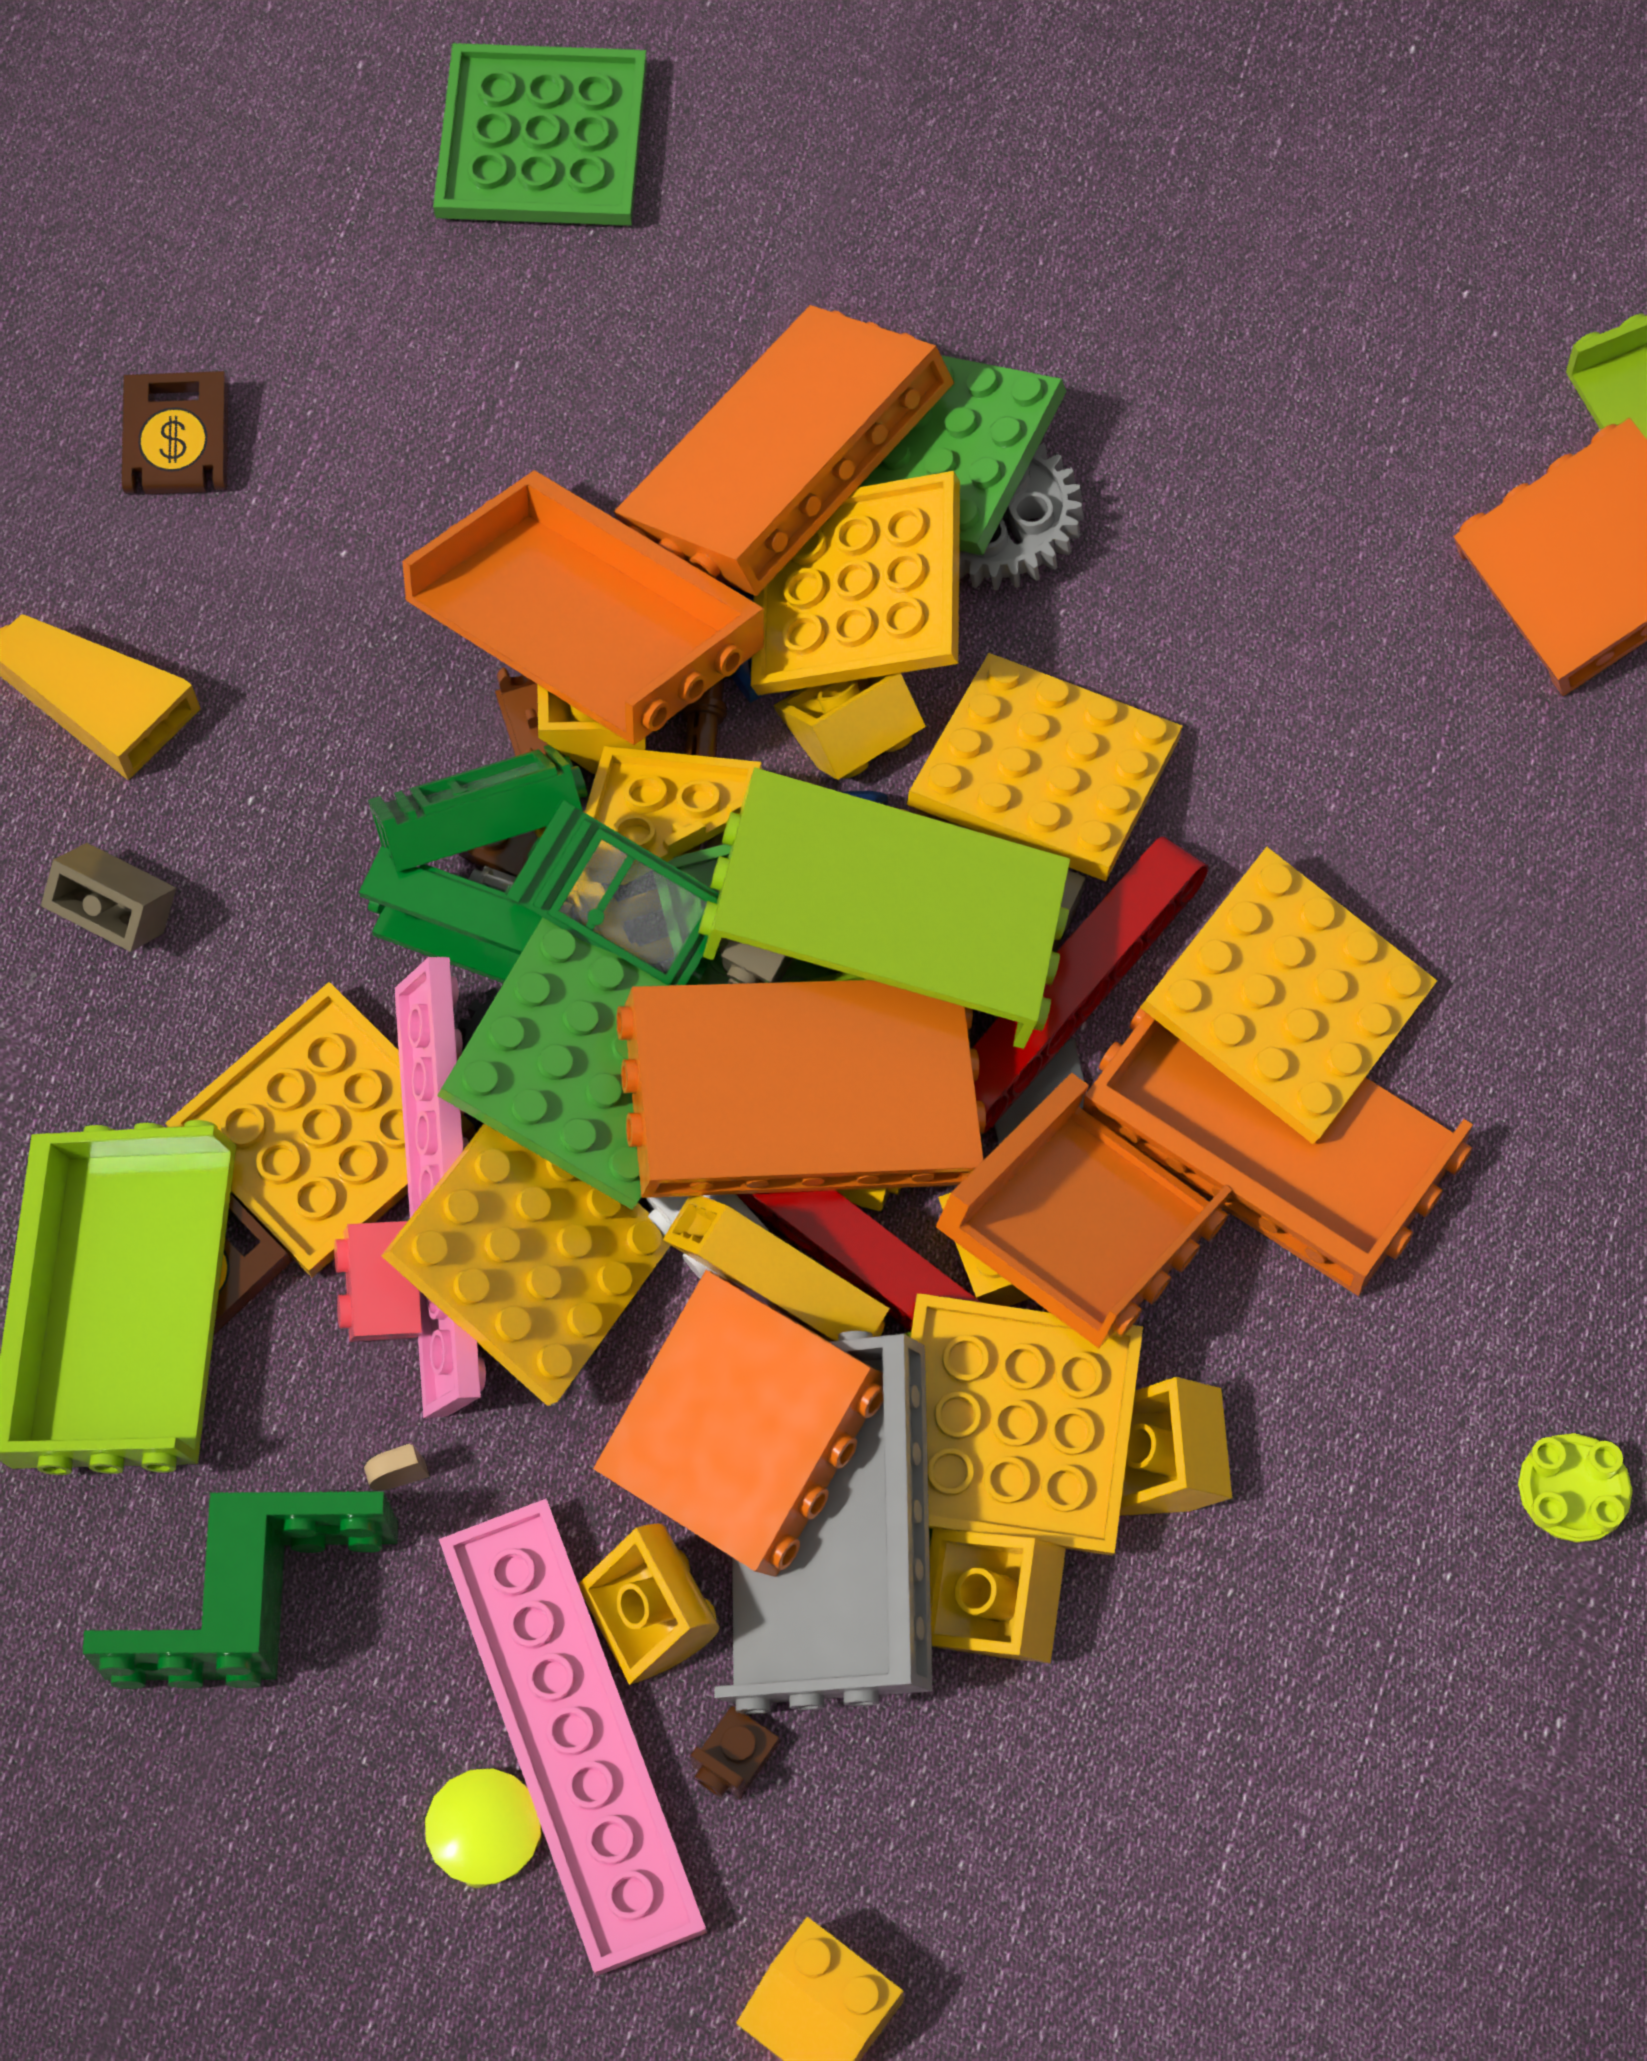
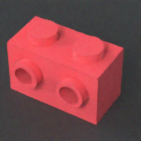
M408 1221L348 1224L343 1231L344 1239H335L336 1273L346 1272L347 1294L338 1295L337 1297L339 1328H349V1342L417 1338L422 1333L420 1291L381 1256Z

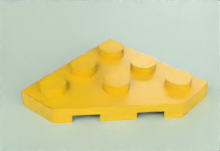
M604 746L584 813L668 862L674 857L725 831L730 812L740 814L744 795L754 767L762 769L761 762ZM601 840L578 880L610 884L627 854ZM635 859L620 885H625L652 869Z

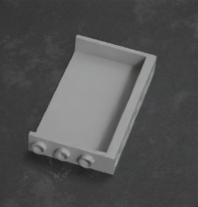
M847 1331L838 1334V1341L830 1342L870 1367L883 1372L884 1401L879 1410L872 1417L866 1418L855 1437L857 1439V1447L852 1458L843 1468L837 1469L827 1487L829 1495L826 1504L815 1518L808 1520L798 1538L800 1547L792 1563L786 1569L780 1570L777 1577L755 1572L732 1557L733 1685L714 1686V1695L716 1699L736 1704L737 1713L771 1712V1703L789 1702V1708L794 1710H817L825 1708V1699L844 1698V1705L873 1706L879 1704V1695L932 1691L925 1345L905 1334L873 1337L872 1333L866 1331Z

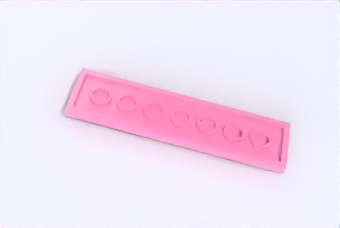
M428 957L395 987L410 1218L469 1143L466 1137H462L461 1116L464 1114V1111L437 1096L462 1054V1035L460 1030L454 1027L453 1009L458 1002L459 987L457 978L451 976L450 957ZM420 1292L422 1333L418 1336L423 1418L449 1416L481 1397L480 1391L484 1389L486 1382V1367L483 1358L478 1357L477 1341Z
M547 1499L439 1539L595 1976L607 1973L707 1933Z

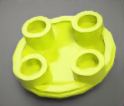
M1575 1433L1556 1435L1538 1440L1521 1465L1518 1481L1522 1505L1534 1523L1553 1537L1576 1543L1599 1540L1616 1530L1629 1512L1633 1492L1628 1469L1623 1464V1454L1618 1446L1609 1441H1599L1595 1438Z
M493 1768L469 1770L450 1779L434 1796L425 1818L426 1843L435 1863L451 1878L462 1881L467 1886L473 1888H483L490 1884H498L518 1874L533 1857L535 1850L542 1840L541 1824L528 1788L514 1775Z

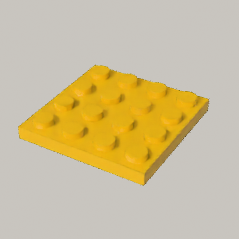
M954 471L858 487L757 596L754 595V602L764 608V648L752 656L751 687L757 695L958 664L960 481Z
M988 653L910 788L907 805L973 831L1070 858L1069 868L1106 882L1180 739L1183 726Z
M1266 847L1140 1008L1300 1135L1314 1144L1322 1136L1438 980L1270 848Z
M330 982L323 986L165 1123L167 1127H184L185 1122L190 1120L208 1121L217 1125L218 1129L236 1144L231 1195L312 1278L335 1258V1239H344L343 1231L348 1224L375 1223L408 1193L399 1050ZM462 1115V1137L470 1139L476 1131L474 1125Z
M483 1124L381 1256L451 1320L474 1338L482 1348L543 1403L549 1406L558 1402L671 1245L663 1241L664 1236L648 1217L650 1213L639 1203L631 1210L488 1125Z
M917 1293L910 1338L925 1345L929 1529L936 1528L1036 1538L1070 1550L1113 1556L1116 1547L1143 1326L1133 1325L1123 1337L1114 1332L1098 1349L1056 1316L1048 1312Z

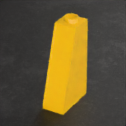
M21 614L10 625L0 628V677L127 780L135 775L201 710L192 685L181 677L24 614Z
M689 1196L663 1238V1241L742 1287L745 1291L829 1342L838 1341V1334L842 1332L866 1331L872 1333L873 1337H879L884 1330L885 1322L883 1319L890 1308L725 1204L704 1196Z

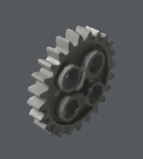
M1041 444L1038 446L1003 515L1004 518H1009L1011 532L1014 537L1016 536L1020 544L1013 543L1007 533L1005 522L1001 519L991 539L995 541L987 546L983 556L959 551V580L967 573H970L972 587L977 588L984 577L991 578L993 589L998 590L1002 578L1009 577L1014 587L1017 588L1020 587V574L1027 572L1031 578L1037 581L1040 579L1038 566L1041 564L1054 570L1058 568L1055 552L1064 555L1071 554L1070 539L1080 537L1079 521L1084 520L1081 503L1082 496L1080 485L1075 484L1073 469H1063L1062 456L1060 454L1048 459L1046 445ZM1041 518L1035 522H1027L1029 519Z

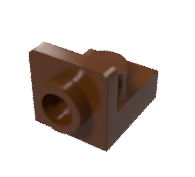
M731 1705L702 1748L696 1746L691 1753L692 1767L697 1770L694 1779L720 1798L728 1791L740 1800L780 1744V1739L746 1714L737 1713L736 1708Z

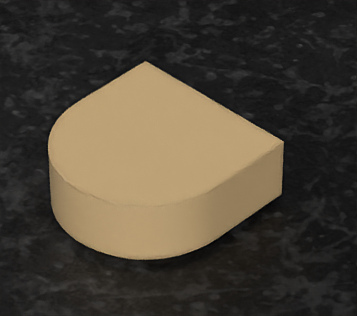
M410 1443L374 1456L364 1467L370 1489L378 1491L393 1489L430 1477L425 1459L414 1445Z

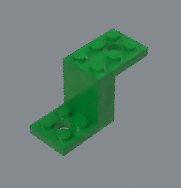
M384 1491L210 1493L201 1630H84L82 1654L105 1680H111V1686L121 1689L144 1688L146 1680H168L169 1686L181 1689L200 1688L203 1686V1680H226V1685L234 1688H256L261 1686V1680H277L284 1545H291L293 1551L302 1553L322 1552L325 1550V1545H348L349 1550L362 1553L378 1552L382 1550V1544H398L399 1522Z

